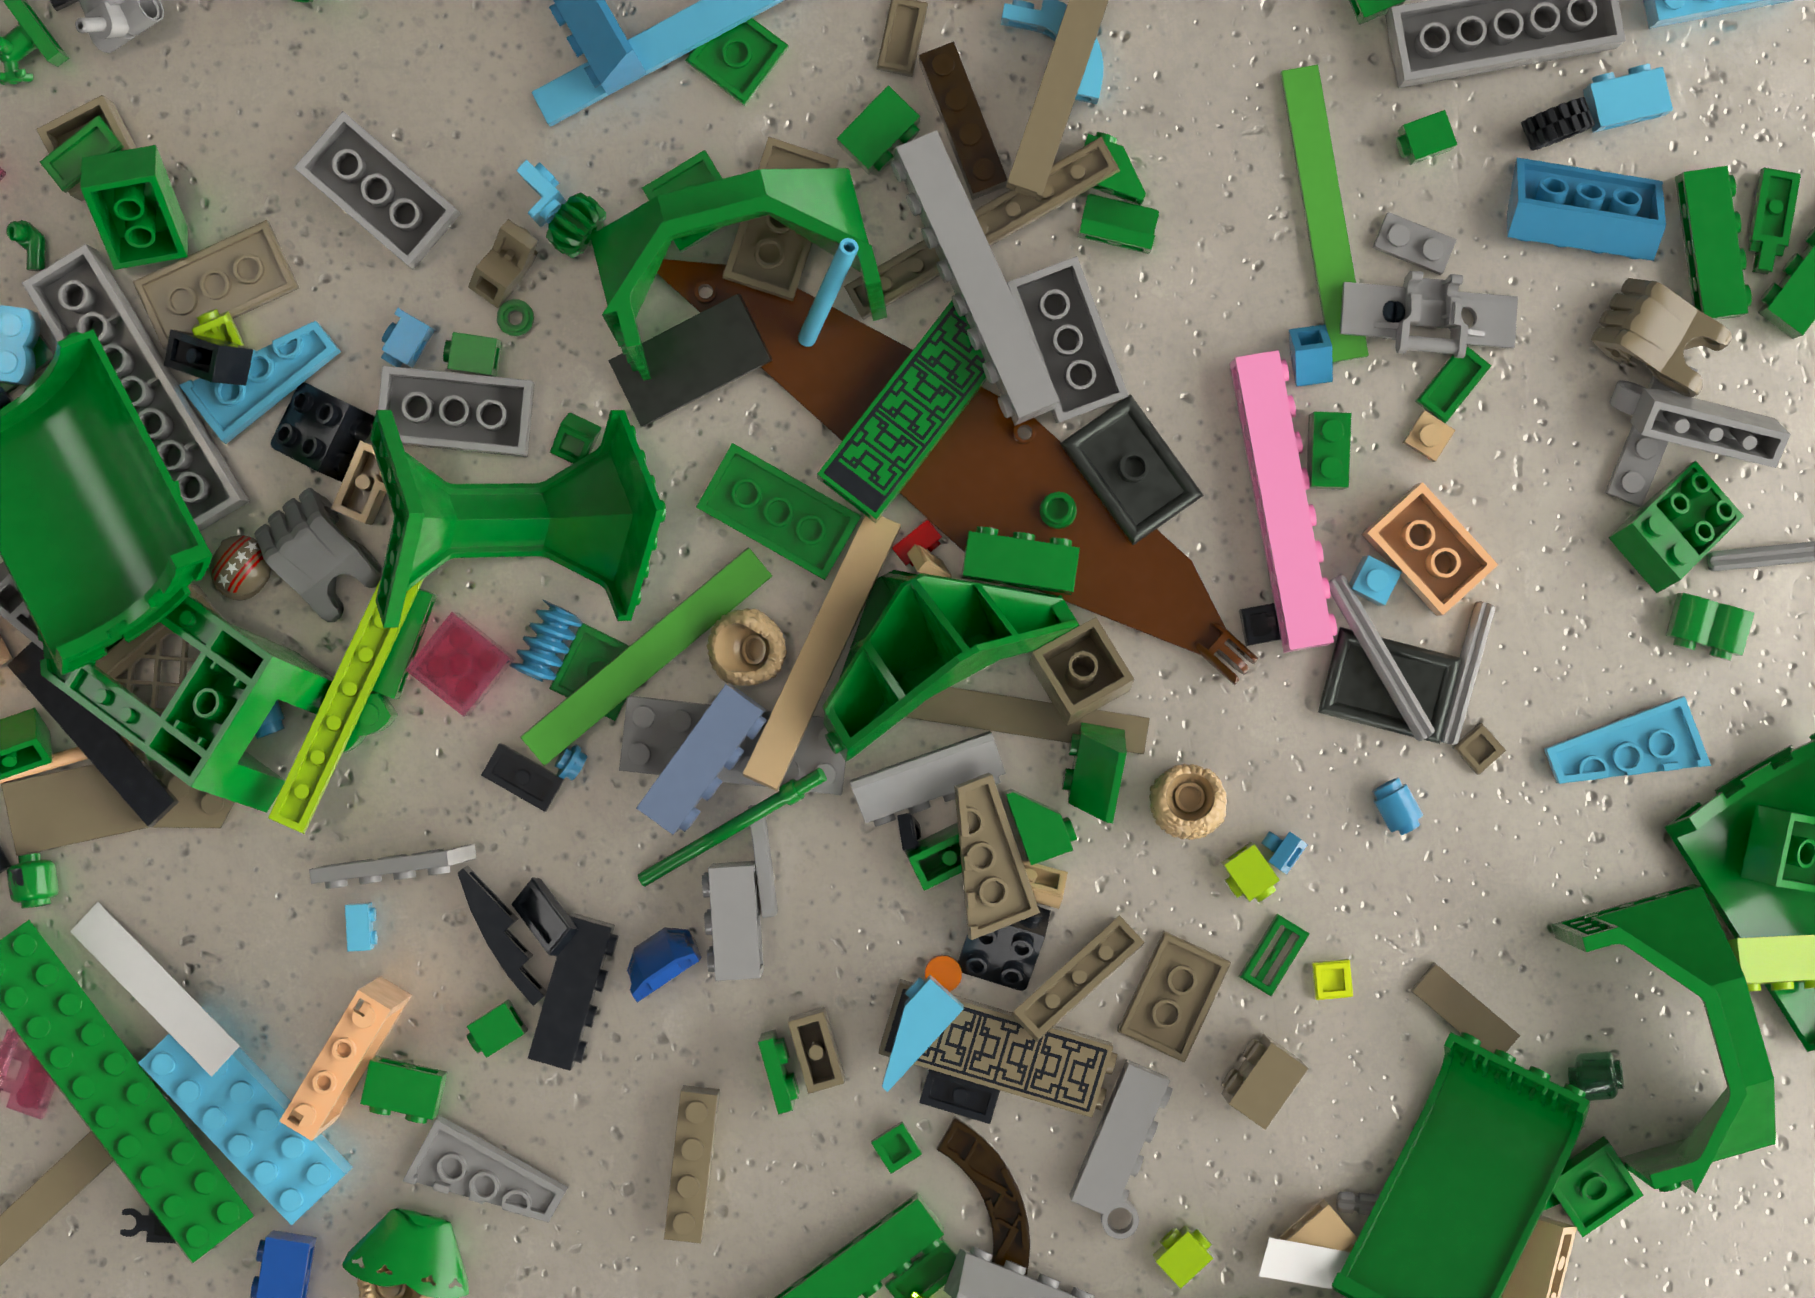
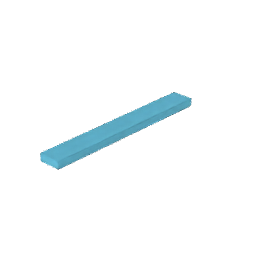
M700 0L628 39L647 73L640 78L784 0ZM589 62L531 92L550 127L609 96L602 85L596 88L593 86L584 70L585 67L590 65Z

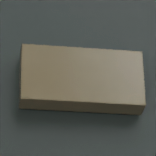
M891 0L877 62V70L913 77L928 8L927 2Z

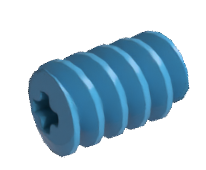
M546 600L543 601L550 607L549 610H536V614L543 620L542 624L530 623L529 625L537 634L536 637H523V640L530 649H517L516 651L523 660V663L510 664V667L541 682L543 680L556 679V674L549 667H561L563 665L562 660L556 653L567 654L570 649L564 644L563 639L575 640L576 635L569 629V626L581 627L583 624L575 614Z

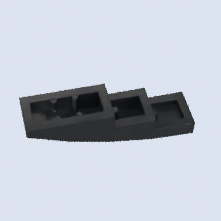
M469 866L462 868L458 872V876L470 911L488 947L507 976L534 1006L546 995L547 990L523 966L533 954L508 929L519 918Z

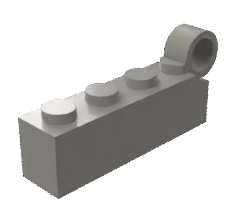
M1618 381L1610 400V404L1614 408L1633 415L1631 423L1641 435L1777 468L1791 435L1775 418L1656 388L1647 389L1629 381Z
M1127 1059L1069 1194L1072 1202L1101 1213V1223L1105 1232L1115 1239L1128 1238L1138 1228V1213L1134 1205L1127 1200L1129 1190L1125 1189L1130 1175L1137 1176L1144 1156L1139 1155L1145 1141L1148 1143L1152 1141L1157 1130L1158 1122L1154 1121L1158 1108L1165 1109L1172 1093V1088L1168 1087L1170 1080L1167 1076ZM1116 1208H1125L1132 1214L1130 1224L1121 1230L1112 1228L1107 1222L1108 1215Z

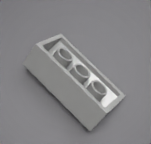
M988 731L854 778L850 781V785L865 823L873 821L875 827L896 820L894 813L908 808L910 814L931 807L929 801L943 796L945 802L954 800L955 785L986 773L992 774L995 784L1001 783L999 776L1006 773L992 732Z
M973 1246L970 1252L959 1249L943 1290L952 1298H1094L1093 1294L1073 1287L1072 1293L1059 1289L1060 1281L1043 1274L1039 1275L1038 1280L1024 1275L1027 1268L1006 1260L1004 1266L992 1262L993 1254Z

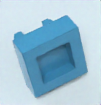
M1269 831L1261 844L1274 852L1268 862L1286 875L1308 846L1302 839L1291 832L1282 840Z

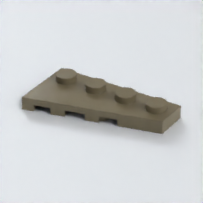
M990 773L954 786L968 938L971 940L1040 913L993 775Z

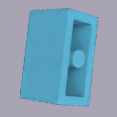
M1644 64L1628 69L1629 75L1615 78L1614 72L1593 77V83L1583 89L1585 100L1595 123V126L1592 127V132L1595 133L1663 117L1673 111L1663 67L1651 69L1650 64Z

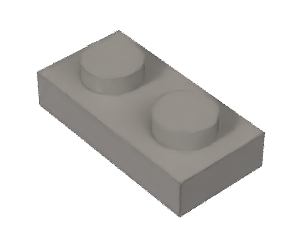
M1388 212L1385 215L1373 249L1442 275L1457 239Z

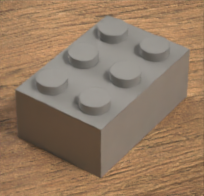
M755 861L713 863L708 868V872L702 875L703 897H710L711 909H707V912L704 913L705 933L713 937V946H709V950H707L708 972H715V981L761 978L764 972L759 889Z

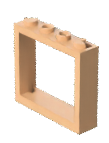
M382 976L360 988L279 1122L311 1141L336 1122L367 1071L370 1060L376 1056L412 995ZM360 998L363 999L364 1002L359 1010L354 1009Z

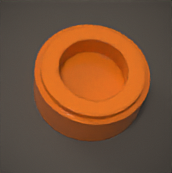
M938 955L927 963L925 979L931 975L950 992L961 981V967L953 957Z

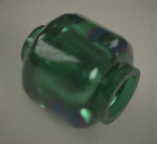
M1610 1052L1581 1053L1575 1059V1067H1568L1569 1084L1583 1090L1586 1093L1584 1098L1590 1101L1614 1099L1618 1094V1089H1624L1621 1060H1615Z

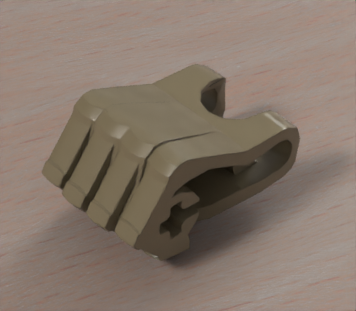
M1628 278L1621 288L1623 294L1616 293L1609 303V307L1614 311L1606 310L1601 315L1599 323L1604 328L1598 327L1593 333L1591 341L1606 356L1619 364L1629 362L1633 356L1644 363L1654 377L1666 387L1688 397L1699 395L1703 388V379L1699 373L1692 370L1686 364L1683 355L1684 350L1699 346H1705L1714 351L1722 350L1731 342V332L1723 324L1696 309L1665 285L1653 280Z

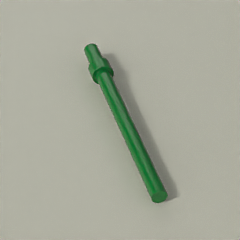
M817 768L797 781L791 779L779 787L780 791L640 872L638 874L640 883L646 887L786 804L791 806L802 800L806 792L827 781L824 771L821 768Z

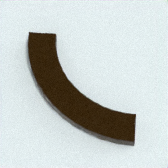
M954 1116L939 1142L937 1150L949 1157L967 1174L984 1200L992 1227V1262L1004 1266L1006 1260L1027 1268L1024 1274L1027 1275L1030 1256V1234L1025 1205L1018 1185L1008 1166L991 1144L970 1125Z

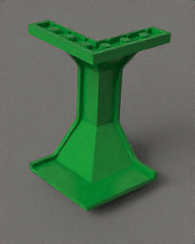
M849 168L758 169L658 195L590 235L607 302V307L602 316L618 346L621 347L623 355H626L628 364L630 363L632 371H639L644 381L651 379L636 317L672 240L766 215L771 216L833 256L843 239L851 238L855 240L859 249L851 267L861 273L872 319L876 321L887 318L877 264L872 245L869 244Z
M376 410L370 440L394 513L393 525L376 597V605L383 628L399 627L406 593L422 579L450 559L478 557L540 556L548 558L602 586L607 592L617 621H632L635 607L641 602L643 580L649 575L651 553L657 548V532L660 523L665 521L666 506L664 501L660 500L658 496L655 477L650 475L648 471L645 452L639 448L635 427L630 425L625 410H610L602 442L592 453L543 482L511 484H451L444 481L405 452L392 410Z
M1696 884L1687 885L1552 924L1556 939L1585 952L1614 944L1625 945L1698 995L1704 1003L1727 1088L1686 1139L1619 1157L1628 1171L1653 1189H1659V1192L1676 1190L1682 1187L1683 1184L1696 1194L1712 1162L1776 1144L1774 1076L1746 978L1702 886Z

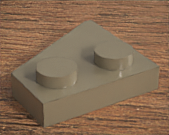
M166 770L161 781L179 803L152 828H221L235 802L192 788L169 770ZM140 818L137 825L140 827H148Z

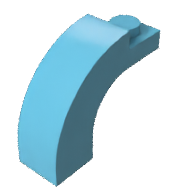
M1013 0L1012 4L1004 3L1001 25L1042 33L1055 41L1067 5L1058 0H1043L1041 10L1034 9V4L1030 2ZM1097 37L1075 100L1092 104L1098 103L1103 81V57Z

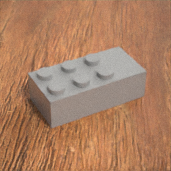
M343 111L294 167L412 269L419 264L461 215L455 207Z
M1077 256L1007 282L1060 399L1057 407L1051 410L1056 423L1129 397Z
M382 366L378 410H392L403 445L528 457L535 384L531 380Z

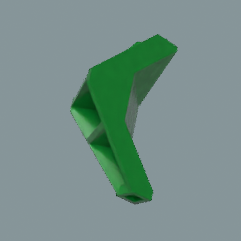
M892 570L877 578L867 600L839 681L822 706L825 712L823 724L828 731L825 734L827 743L833 753L838 754L840 752L846 762L928 698L1000 659L1035 651L1080 625L1061 595L1056 596L923 573L913 574Z

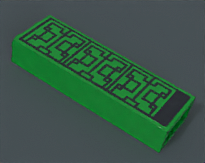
M953 301L948 304L817 473L818 480L875 523H877L987 380L982 366L986 362L980 349L975 350L967 334L970 325L965 315L961 317L958 315Z

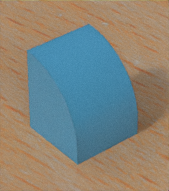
M1326 325L1289 329L1290 355L1296 387L1333 382L1332 344Z

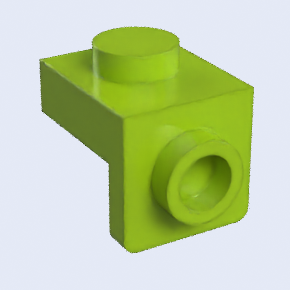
M213 309L196 317L198 324L191 328L194 336L202 335L245 346L229 311L219 314L217 309Z

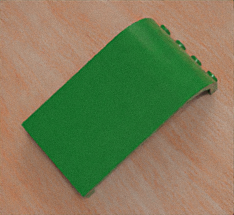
M1450 1032L1444 1044L1445 1055L1428 1100L1341 1272L1337 1273L1331 1285L1332 1289L1347 1298H1501L1583 1128L1590 1108V1100L1584 1098L1586 1093L1568 1083H1565L1564 1087L1549 1081L1551 1076L1539 1068L1530 1066L1529 1070L1515 1064L1516 1058L1502 1050L1495 1049L1494 1053L1480 1047L1482 1042L1470 1034L1461 1032L1460 1036Z

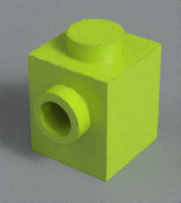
M1249 842L1221 862L1230 877L1225 879V882L1237 898L1243 895L1249 902L1254 898L1257 902H1260L1276 891L1273 885L1280 880L1254 843Z
M1186 1225L1180 1230L1176 1227L1171 1229L1161 1239L1160 1243L1162 1246L1153 1254L1155 1262L1180 1289L1213 1259L1208 1250L1212 1245L1211 1242L1198 1228L1191 1232Z

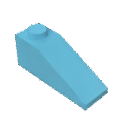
M931 975L925 981L919 977L905 992L909 998L904 1004L882 1082V1088L887 1092L964 1009L963 1004Z

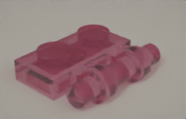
M8 1028L3 1041H0V1092L6 1091L11 1093L6 1105L7 1108L41 1120L45 1117L56 1085L29 1049L17 1046L19 1036L13 1029ZM12 1059L22 1062L16 1080L6 1077Z

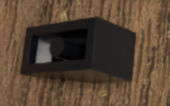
M171 329L164 366L210 382L246 386L253 349L225 340L202 335L194 336L192 333Z

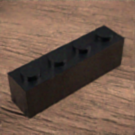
M576 913L570 914L569 917L579 930L556 958L527 1058L569 1071L574 1067L575 1062L582 1063L588 1044V1042L582 1041L585 1027L592 1028L598 1006L592 1005L595 992H602L608 976V971L602 969L606 955L613 957L619 937L613 934L614 924Z

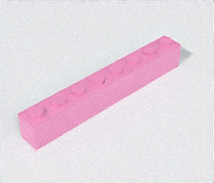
M1279 350L1235 357L1230 363V370L1283 652L1287 653L1327 646L1334 643L1333 636L1337 635V623L1334 614L1328 613L1326 599H1330V586L1328 579L1321 576L1319 563L1323 562V549L1320 541H1315L1312 528L1317 524L1316 512L1313 504L1308 505L1305 491L1309 490L1310 482L1307 469L1301 468L1299 454L1303 452V444L1300 433L1294 432L1292 418L1296 417L1294 398L1292 395L1287 396L1285 382L1289 381L1288 365L1285 359H1280Z

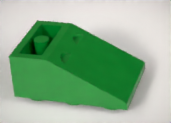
M1695 460L1634 512L1608 538L1656 593H1659L1680 581L1744 515Z

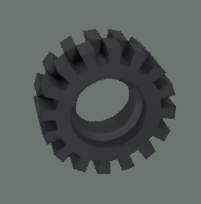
M1580 97L1535 114V116L1522 121L1521 125L1530 149L1534 151L1582 133L1595 126L1585 97Z

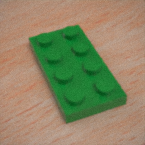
M734 443L731 444L696 506L701 511L823 580H826L861 518V515Z

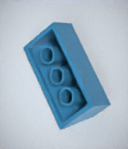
M553 0L555 4L549 8L560 27L567 23L572 35L566 38L576 56L579 57L584 54L590 65L585 67L584 70L595 88L602 85L606 93L610 95L647 74L605 0Z
M1517 157L1507 210V237L1525 242L1535 241L1553 244L1557 247H1572L1590 250L1594 253H1608L1626 256L1630 259L1654 261L1666 228L1662 181Z

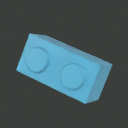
M372 902L349 903L345 905L347 952L374 949V945L378 942L377 931H373V921H376V908H372Z

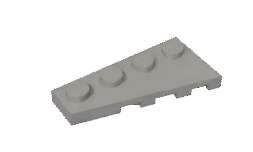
M470 844L446 851L444 849L414 853L411 856L401 854L378 858V860L366 859L324 865L309 869L311 884L325 882L326 889L348 886L347 879L359 878L360 884L381 882V875L393 873L394 880L416 877V870L428 869V875L451 872L450 865L477 858L475 844Z
M440 1115L435 1120L403 1179V1182L431 1186L435 1191L446 1194L452 1192L469 1197L470 1201L481 1204L484 1202L501 1206L503 1210L545 1222L550 1221L568 1189L564 1184Z

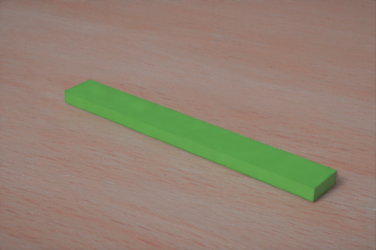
M1318 65L1283 70L1280 73L1323 322L1326 325L1332 344L1333 363L1368 357L1366 336L1340 334L1343 282L1356 283L1319 67Z
M749 547L746 548L521 735L520 738L545 766L710 629L717 620H721L722 615H727V613L772 577L771 573Z

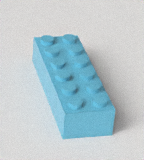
M170 1034L138 1062L291 1226L353 1168L322 1134L311 1141L279 1122L291 1101L240 1047L212 1077Z

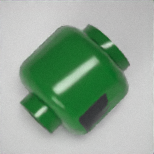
M41 853L18 856L19 863L7 869L11 900L15 903H21L22 909L52 904L51 898L56 897L59 893L55 863L51 860H41Z

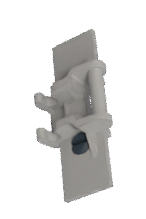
M1409 271L1405 277L1403 287L1343 282L1340 334L1391 338L1396 340V353L1405 354L1407 350L1454 354L1455 358H1464L1467 345L1513 349L1515 348L1518 297L1458 292L1459 285L1463 283V275L1450 274L1446 280L1423 278V272ZM1462 308L1468 309L1474 316V322L1470 328L1462 320ZM1410 325L1449 328L1451 331L1450 339L1409 336Z

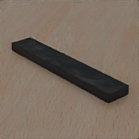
M31 642L7 666L148 827H153L179 801L118 732L41 675L40 660L44 659V651Z

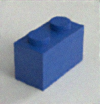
M273 1230L266 1236L265 1240L261 1239L256 1256V1261L262 1262L260 1276H255L253 1279L250 1297L307 1298L317 1237Z

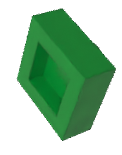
M903 1121L871 1141L890 1174L922 1155L921 1149Z

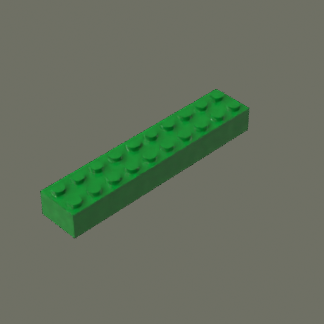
M26 921L0 940V1013L190 1263H194L253 1218V1213L31 921Z

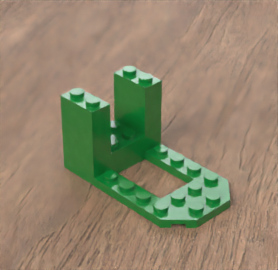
M189 595L178 607L159 622L201 653L163 713L160 714L95 666L97 660L61 676L37 628L38 640L43 642L44 659L40 660L41 675L190 787L266 813L280 793L285 780L245 750L277 699L317 715L334 679L296 651L230 624Z

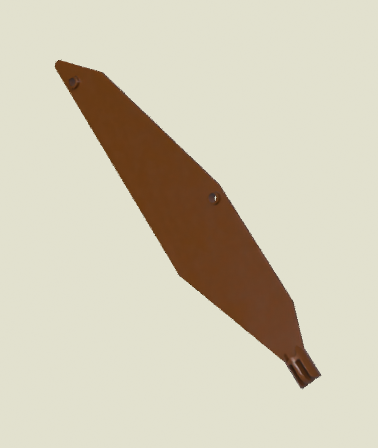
M663 259L657 274L700 313L736 294H741L773 360L761 368L841 441L844 440L913 351L909 347L834 307H831L815 344L810 347L803 346L798 341V334L815 299L812 295L797 288L794 300L790 301L723 279L725 264ZM708 287L713 293L709 298H702L699 296L700 289ZM981 387L900 491V494L964 552L967 534L969 531L976 532L977 526L998 529V535L1013 537V532L1034 534L1035 541L1049 543L1051 537L1072 540L1073 547H1080L1074 592L1068 595L1041 590L1037 591L1050 595H1061L1065 602L1201 655L1235 686L1240 679L1214 654L1220 655L1228 664L1243 675L1247 673L1249 667L1224 643L1227 641L1252 664H1255L1259 658L1226 629L1192 560L1157 529L1135 545H1132L1062 448L1061 442L1035 418L1014 425L1012 418H1006L1001 411L998 403V397L1000 396ZM1021 427L1028 428L1031 432V437L1021 439L1018 436V429ZM1053 492H1064L1070 495L1077 507L1075 520L1071 525L1063 529H1053L1047 526L1040 516L1042 500Z

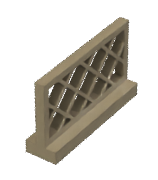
M190 583L188 585L191 592L189 595L222 617L207 600V595L198 585ZM158 622L129 643L125 639L121 640L107 652L106 656L99 659L95 666L118 683H127L126 689L132 693L134 684L152 685L151 707L158 712H163L165 708H158L159 686L179 688L187 673V662H195L197 658H188L189 643L182 639L181 657L162 656L163 640L170 634H177ZM156 647L155 655H147ZM142 658L155 659L153 681L134 680L135 664ZM162 660L181 661L179 683L160 682ZM128 671L127 679H119Z

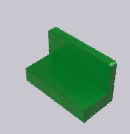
M1089 194L1086 199L1078 237L1149 254L1155 238L1154 233L1159 211Z

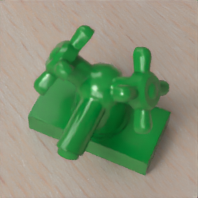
M26 0L3 1L17 19L18 25L5 36L0 37V61L4 65V73L0 72L1 85H16L22 83V81H33V74L26 73V69H19L18 62L36 49H39L46 60L56 67L70 59Z

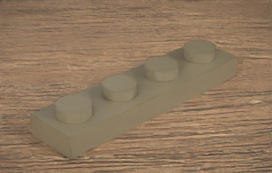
M1119 915L1018 1006L1011 1015L1037 1042L1139 950L1145 942Z

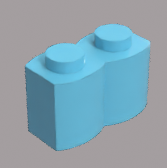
M0 306V382L28 386L32 381L36 368L33 348L40 335V319L37 312L26 308Z

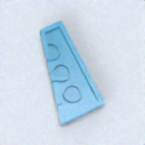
M314 321L273 340L271 345L258 351L253 350L246 386L215 383L201 378L194 381L189 380L179 386L220 440L227 444L341 351L317 321Z
M1685 696L1675 698L1544 748L1556 783L1559 784L1711 766Z

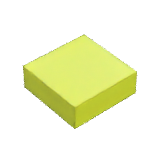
M1349 959L1312 962L1316 1000L1353 997Z

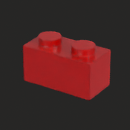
M927 519L894 545L892 550L905 566L910 564L913 567L914 565L907 555L915 544L920 545L931 553L941 545L938 540L942 536Z

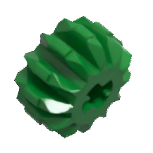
M581 192L570 196L566 203L561 204L558 212L554 214L553 220L548 225L546 238L559 252L574 258L583 254L586 248L591 246L590 235L604 227L606 212L590 196H586Z

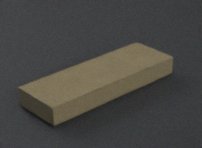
M1436 963L1431 965L1410 990L1458 1032H1464L1479 1039L1482 1042L1480 1047L1494 1053L1495 1049L1507 1052L1521 1036Z

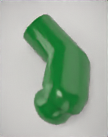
M27 221L10 222L6 233L11 241H16L27 251L26 270L42 271L45 269L46 239L44 235Z

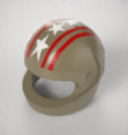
M245 535L231 536L222 540L210 563L213 584L222 595L232 600H246L254 597L268 582L272 570L265 562L257 540Z

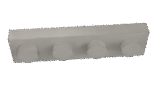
M1654 375L1652 376L1648 389L1656 388L1680 394L1660 383ZM1632 425L1605 494L1634 506L1642 507L1668 441L1641 435Z

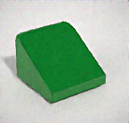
M568 413L559 426L550 453L574 464L591 453L601 432V427L573 413Z

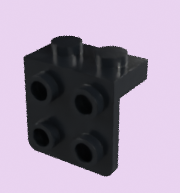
M303 382L296 388L271 440V447L319 473L342 482L360 440L366 442L369 437L375 416Z
M1038 906L1039 914L974 940L969 939L967 933L958 959L962 973L1019 991L1027 989L1046 936L1051 911Z

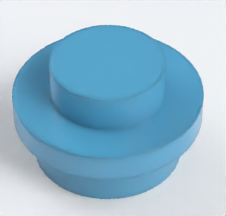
M574 745L571 750L565 748L560 753L555 762V767L559 768L557 773L559 778L564 779L567 777L573 781L586 762L587 755L581 752L580 746Z

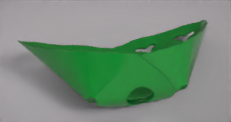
M391 1209L347 1253L342 1263V1267L352 1276L378 1286L390 1287L406 1284L418 1294L432 1298H460L469 1294L468 1277L452 1224L442 1217L421 1214L414 1210ZM362 1257L364 1268H361L358 1263H352V1261ZM386 1265L392 1271V1274L390 1275L385 1272L377 1273V1271ZM432 1275L436 1285L433 1286L430 1282H422L421 1279ZM454 1279H456L457 1282L462 1285L461 1287L455 1285L454 1287L449 1288V1285L453 1282Z

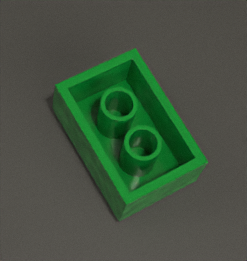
M156 145L88 156L81 159L80 189L114 270L188 257V226Z

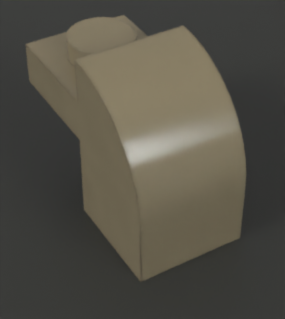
M508 219L500 227L492 249L475 267L468 288L496 308H499L516 289L533 264L538 254L535 248L539 240L533 237L528 230L519 227Z

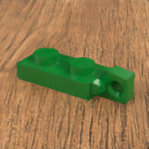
M1766 167L1761 169L1748 242H1750L1748 251L1756 252L1752 272L1761 274L1772 272L1775 256L1782 257L1785 248L1789 246L1801 174Z

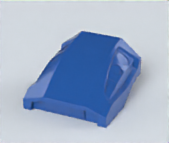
M664 927L634 947L627 972L632 984L630 991L637 1003L700 961L702 956L698 950L696 940L688 929Z

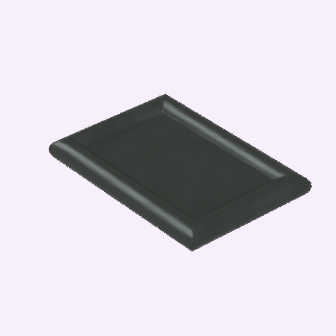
M1131 394L1060 443L1132 545H1135L1204 496Z
M1340 627L1318 713L1414 737L1353 631ZM1382 638L1435 729V732L1424 740L1440 744L1462 658Z

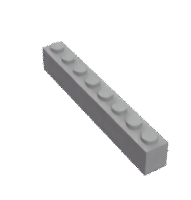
M936 130L897 146L893 157L894 160L891 161L892 170L898 182L904 181L910 193L906 195L907 203L913 215L919 214L925 226L921 229L924 241L929 249L935 248L940 259L936 263L939 274L944 283L950 281L955 295L952 296V301L960 317L965 315L970 325L967 334L975 350L980 349L986 361L982 364L984 373L989 383H996L1001 396L998 397V403L1002 413L1006 418L1011 417L1014 425H1018L1055 409L1060 399L938 131Z

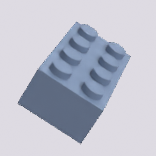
M731 683L725 684L636 809L672 835L679 829L686 832L701 812L695 808L702 798L706 801L711 799L723 782L718 778L723 768L731 770L745 752V750L739 747L746 737L750 739L755 738L767 720L762 717L766 709Z

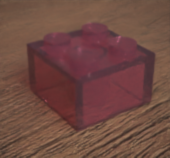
M451 612L405 671L465 717L472 714L514 661L515 657L460 613Z

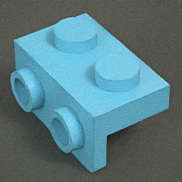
M526 160L516 171L542 197L528 211L530 217L542 227L546 222L549 224L553 220L554 214L558 212L561 204L566 203V200L556 189L559 182L540 162L534 167Z

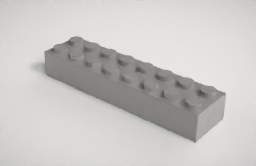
M84 244L22 282L57 342L71 333H84L94 330L173 481H179L181 497L199 531L204 530L250 502L170 369L164 366V359L97 249Z

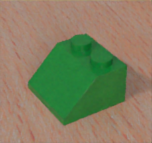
M1081 722L1079 734L1072 733L1069 755L1074 756L1072 769L1065 768L1062 790L1068 791V804L1107 823H1113L1127 754L1124 729Z
M1013 789L1004 791L1031 865L1073 851L1071 842L1077 840L1072 822L1068 817L1062 819L1061 814L1057 810Z
M1756 805L1751 821L1747 850L1743 859L1741 878L1777 887L1815 893V816Z

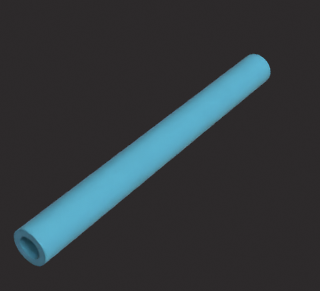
M845 238L840 242L798 334V341L803 346L810 347L815 344L858 252V244L851 238Z

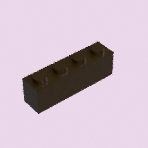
M954 41L920 54L919 64L972 200L1006 187L1008 179Z

